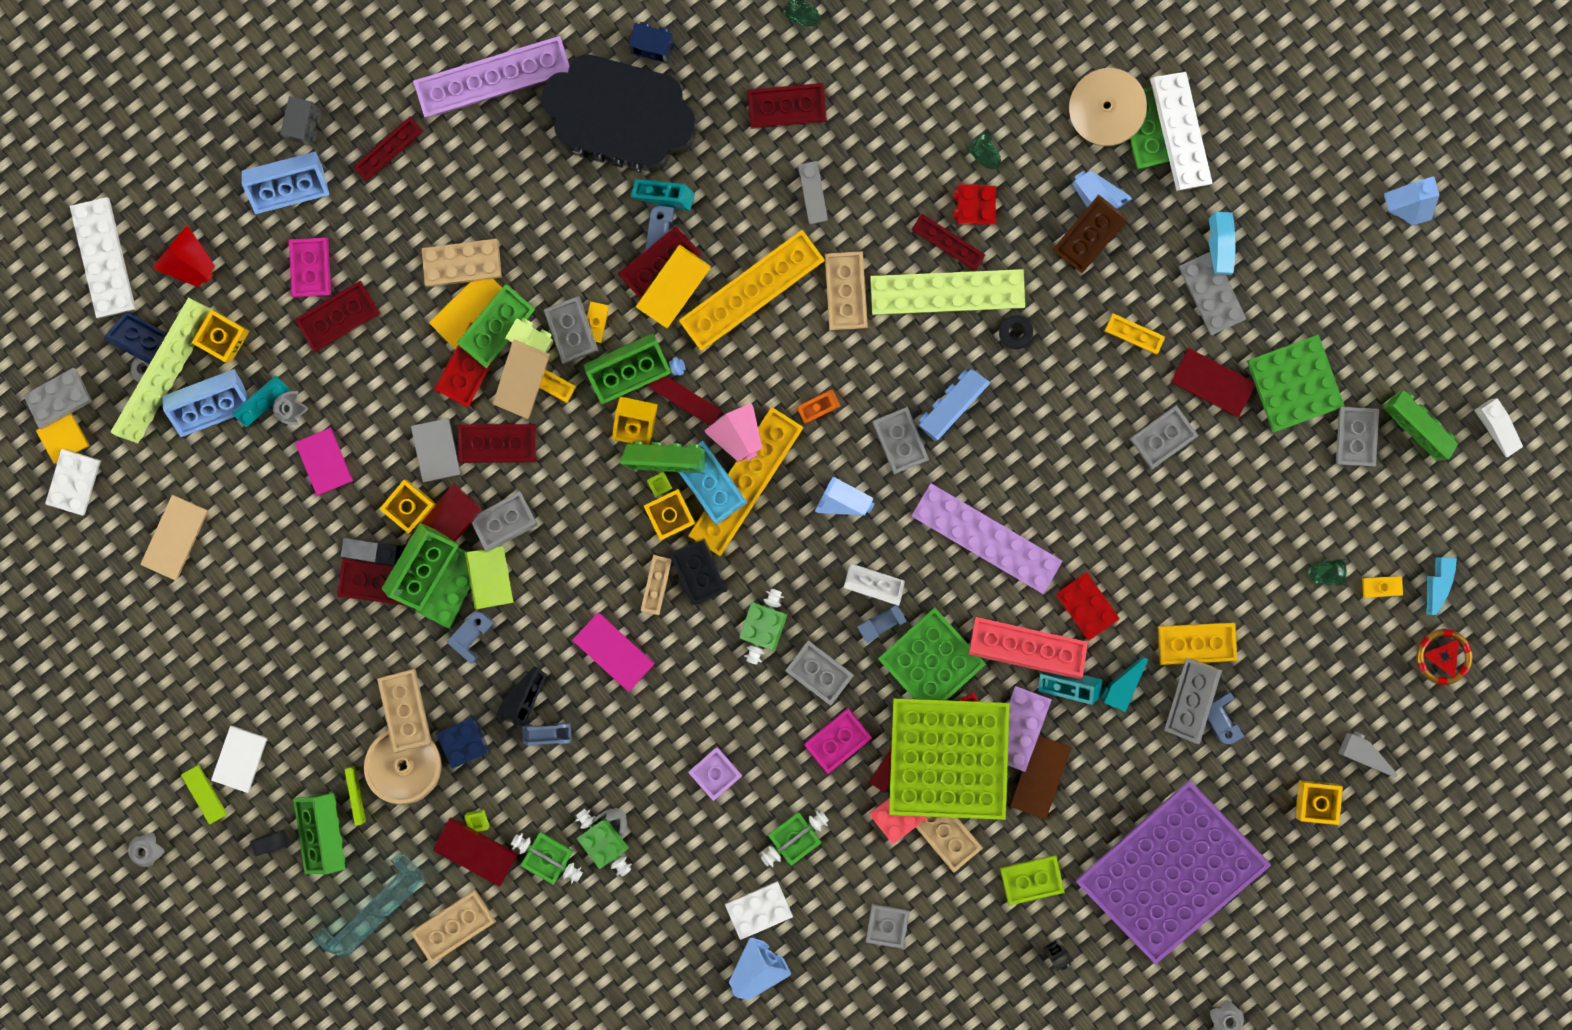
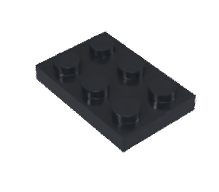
M705 538L669 553L692 605L728 591Z

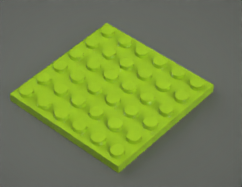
M893 698L889 815L1006 820L1010 703Z

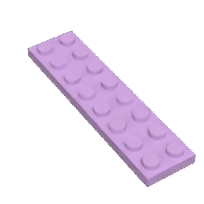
M558 36L423 77L413 82L424 117L427 119L544 83L555 73H568L570 66L562 39Z
M932 483L928 486L911 515L913 518L1044 594L1063 562Z

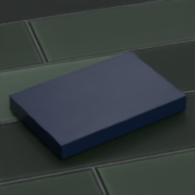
M126 311L104 336V340L150 365L167 333Z

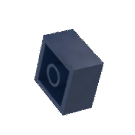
M645 22L635 23L629 42L631 54L668 64L674 44L673 34L667 28L659 27L656 29Z
M475 716L436 733L452 769L490 751Z

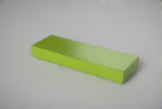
M200 765L181 774L209 825L228 815Z
M350 766L345 768L354 823L357 826L365 823L366 819L356 766Z

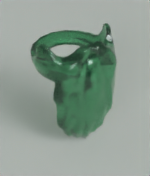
M789 0L785 12L780 11L785 17L804 26H815L820 23L818 10L809 3L804 2V0Z
M984 131V134L977 137L970 146L965 144V147L982 166L992 170L998 169L1001 163V156L991 143V134Z
M1346 559L1318 562L1310 567L1308 571L1309 577L1318 584L1347 586L1345 584L1347 576Z

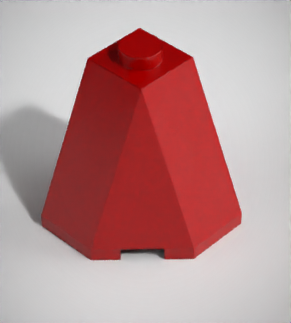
M186 225L152 268L199 287L203 282L207 284L213 277L211 272L215 265L191 229Z

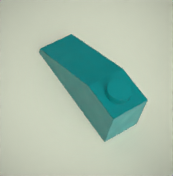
M635 179L630 197L659 206L672 207L674 210L690 211L695 193L685 184Z
M1140 657L1109 683L1108 687H1104L1101 693L1102 702L1126 712L1148 659Z
M1040 673L1038 691L1093 705L1100 698L1102 679L1083 675L1080 680L1053 673Z

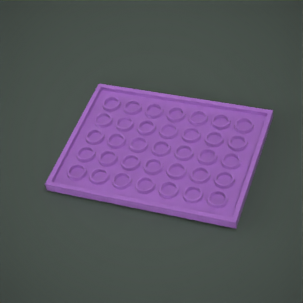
M1188 780L1080 875L1076 882L1156 965L1268 869L1271 864L1191 780Z

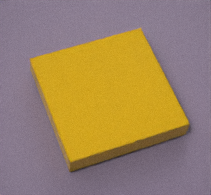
M72 413L44 429L39 428L36 430L54 464L58 462L61 449L78 453L90 446Z

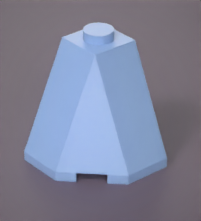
M1082 171L1075 176L1076 180L1072 183L1087 207L1098 194L1116 209L1132 199L1130 195L1093 171L1087 173Z
M1430 177L1384 193L1389 213L1394 216L1397 215L1410 225H1416L1432 220L1439 192L1435 177Z
M832 477L815 512L865 515L866 512L870 514L875 503L872 502L873 498Z
M750 938L729 981L732 992L737 998L750 1000L791 975L785 960L779 954L775 956L772 951L768 950L770 946L765 941Z

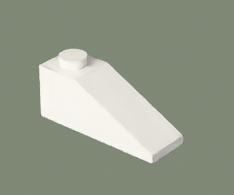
M1498 398L1490 399L1474 410L1505 457H1509L1523 447L1508 413Z

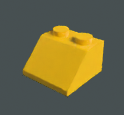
M620 397L615 411L612 440L633 444V441L644 442V445H650L658 404Z

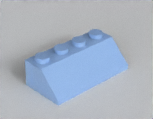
M316 151L242 171V186L255 214L329 195L323 167Z
M235 369L162 396L163 411L180 437L233 418L232 412L249 399L243 382Z
M973 369L969 371L964 370L958 377L960 381L956 385L951 384L945 391L947 395L944 399L938 398L932 405L933 411L930 414L926 412L919 419L921 422L919 427L934 441L939 440L990 384L987 379Z

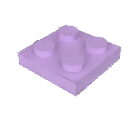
M718 747L713 749L688 771L713 801L742 777V774Z

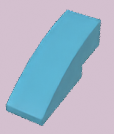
M1214 212L1208 219L1211 237L1208 239L1214 274L1232 275L1235 264L1233 213Z
M1435 557V576H1427L1426 614L1436 615L1443 606L1453 584L1457 558Z

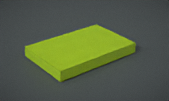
M504 546L497 547L489 552H486L485 549L465 552L475 609L513 603Z
M1056 855L1000 867L1009 906L1065 893Z

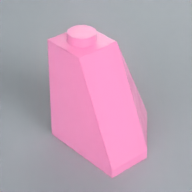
M751 403L725 414L705 430V433L738 462L744 459L747 461L752 460L757 456L756 452L762 449L754 408Z

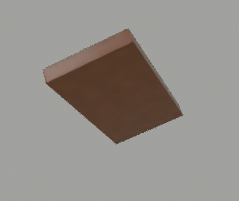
M1098 194L1053 248V251L1083 274L1129 218Z
M1039 736L1026 772L1021 771L1010 807L1047 819L1072 747Z

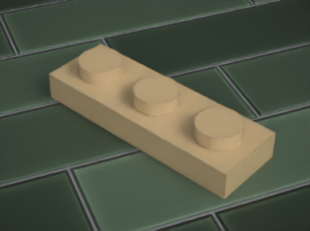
M653 555L641 606L642 612L660 615L672 563L670 558Z

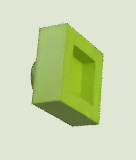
M665 472L647 480L655 497L673 489Z
M484 809L467 812L464 815L467 826L477 832L488 830L490 827Z

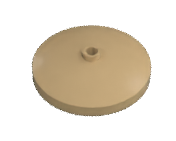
M1116 68L1098 69L1086 75L1074 88L1069 103L1070 118L1076 131L1085 140L1099 146H1114L1132 138L1141 128L1147 112L1146 96L1140 83L1131 74ZM1110 103L1111 107L1109 109H1105L1104 104Z
M389 731L380 735L372 743L364 761V774L370 789L382 800L396 805L412 804L426 797L436 786L442 769L440 751L433 740L432 744L393 753Z

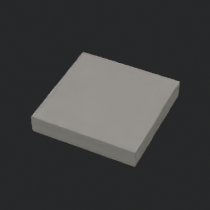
M872 904L865 942L903 949L910 910Z

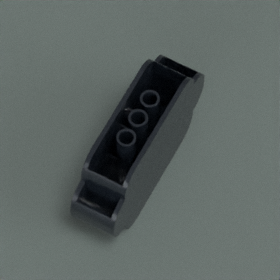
M586 54L577 57L571 63L568 73H555L548 78L544 85L541 98L542 105L549 118L555 122L554 129L559 141L567 150L574 152L575 156L581 158L590 156L593 157L594 161L600 163L609 161L612 163L611 165L623 168V165L628 166L631 171L641 173L642 170L656 172L666 166L671 154L679 155L685 153L694 142L697 130L695 116L692 110L684 104L682 88L679 82L672 76Z

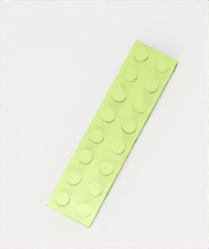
M1024 269L870 276L872 315L1025 308Z
M190 298L187 299L112 428V434L135 443H139L140 439L143 438L147 427L163 403L162 396L166 395L169 389L172 388L173 382L183 369L187 358L191 355L195 346L192 341L208 313L212 310L211 308Z

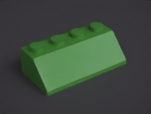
M654 333L584 364L586 374L601 405L671 374Z
M1404 390L1397 391L1382 408L1436 461L1449 460L1458 445L1455 441V436L1449 431H1445L1441 427L1440 421L1434 417L1431 418L1427 414L1428 410L1423 405H1418L1413 400L1414 396L1410 392Z
M633 441V444H626L620 464L629 470L704 474L706 451L700 448L701 445L689 444V447H682V444L670 443V446H663V443L659 442L644 445V442Z
M419 523L383 585L382 590L389 598L421 611L459 545L437 530Z
M334 793L293 798L305 874H330L345 870V856L342 850V837L339 831V818L337 817Z

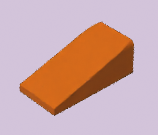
M829 390L796 408L804 424L841 406L834 391Z

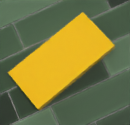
M679 244L637 303L636 308L668 328L708 273L711 266Z
M494 279L472 281L429 323L456 349V342L464 334L469 323L475 321L502 287Z
M1234 622L1158 626L1160 665L1185 664L1186 658L1202 663L1237 661L1236 626Z

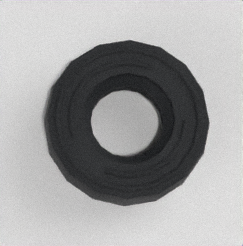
M1012 315L1001 323L999 337L1006 347L1021 349L1031 342L1033 326L1026 317ZM1019 325L1023 328L1024 334L1020 339L1015 340L1010 337L1009 329L1011 326Z

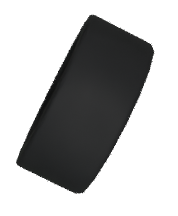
M285 829L250 841L254 856L269 853L290 844Z

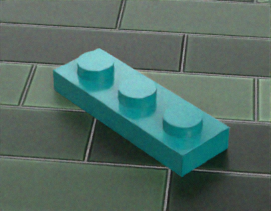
M275 376L232 413L235 418L247 427L273 406L275 400L281 394L289 392L290 389L280 378Z

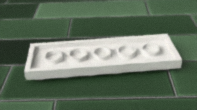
M1186 72L1151 78L1150 81L1176 191L1213 184Z
M106 197L70 206L96 318L100 319L136 310L110 199Z

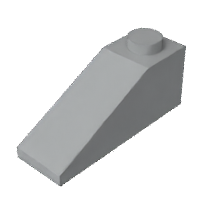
M817 161L799 164L798 171L809 225L828 221Z
M1355 731L1353 734L1346 733L1338 754L1395 778L1398 774L1371 742L1364 739L1365 735Z

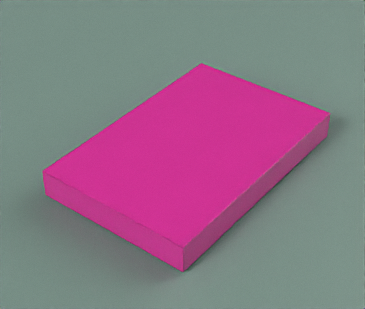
M328 238L289 240L292 297L331 296Z
M332 428L295 442L317 496L353 482Z
M847 708L805 742L804 746L825 772L829 774L871 740L872 737Z

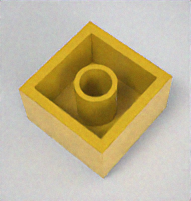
M210 310L192 343L218 359L231 364L250 330L219 312Z
M403 480L380 507V510L408 534H412L436 503L409 480Z
M679 489L644 505L660 541L696 524Z
M1299 780L1295 818L1303 822L1339 825L1343 786L1335 783Z

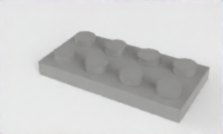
M1210 252L1178 267L1210 336L1246 320L1226 274H1214Z
M1186 658L1164 731L1200 744L1222 670L1194 659Z

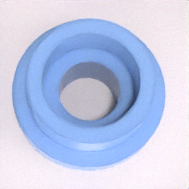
M674 357L673 360L669 361L670 369L674 375L681 376L684 374L685 364L682 359Z

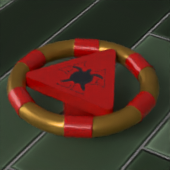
M1449 629L1435 630L1426 635L1420 642L1416 654L1420 672L1429 681L1440 685L1453 684L1465 677L1470 670L1473 657L1469 642L1460 633ZM1443 636L1456 639L1424 653L1429 643L1437 637ZM1460 642L1465 653V662L1455 675ZM1424 657L1452 677H1438L1430 673L1425 664Z

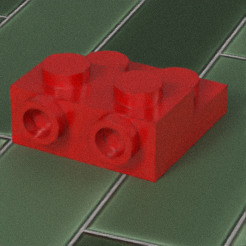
M958 184L957 189H954V201H957V208H954V220H957V225H996V186Z

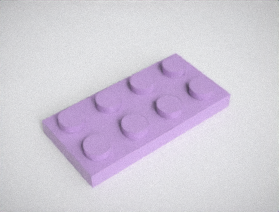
M1015 686L1009 702L1008 766L1026 772L1052 699Z

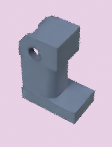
M657 206L651 211L646 249L669 231V224L673 225L674 208ZM658 215H664L662 219L657 218Z
M893 604L875 617L862 622L857 628L866 643H869L897 624L902 625L907 621L898 605Z
M484 612L473 613L447 643L472 664L478 656L469 649L470 645L481 633H487L496 622ZM477 618L481 620L480 625L476 622Z
M1228 691L1213 699L1207 722L1219 741L1225 744H1233L1243 738L1244 735L1238 725L1231 722L1222 707L1234 700L1231 692Z
M569 722L544 726L525 724L524 727L522 726L523 744L526 746H536L541 744L571 743V724Z

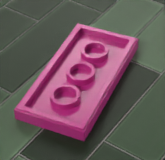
M599 612L572 640L628 692L655 664Z

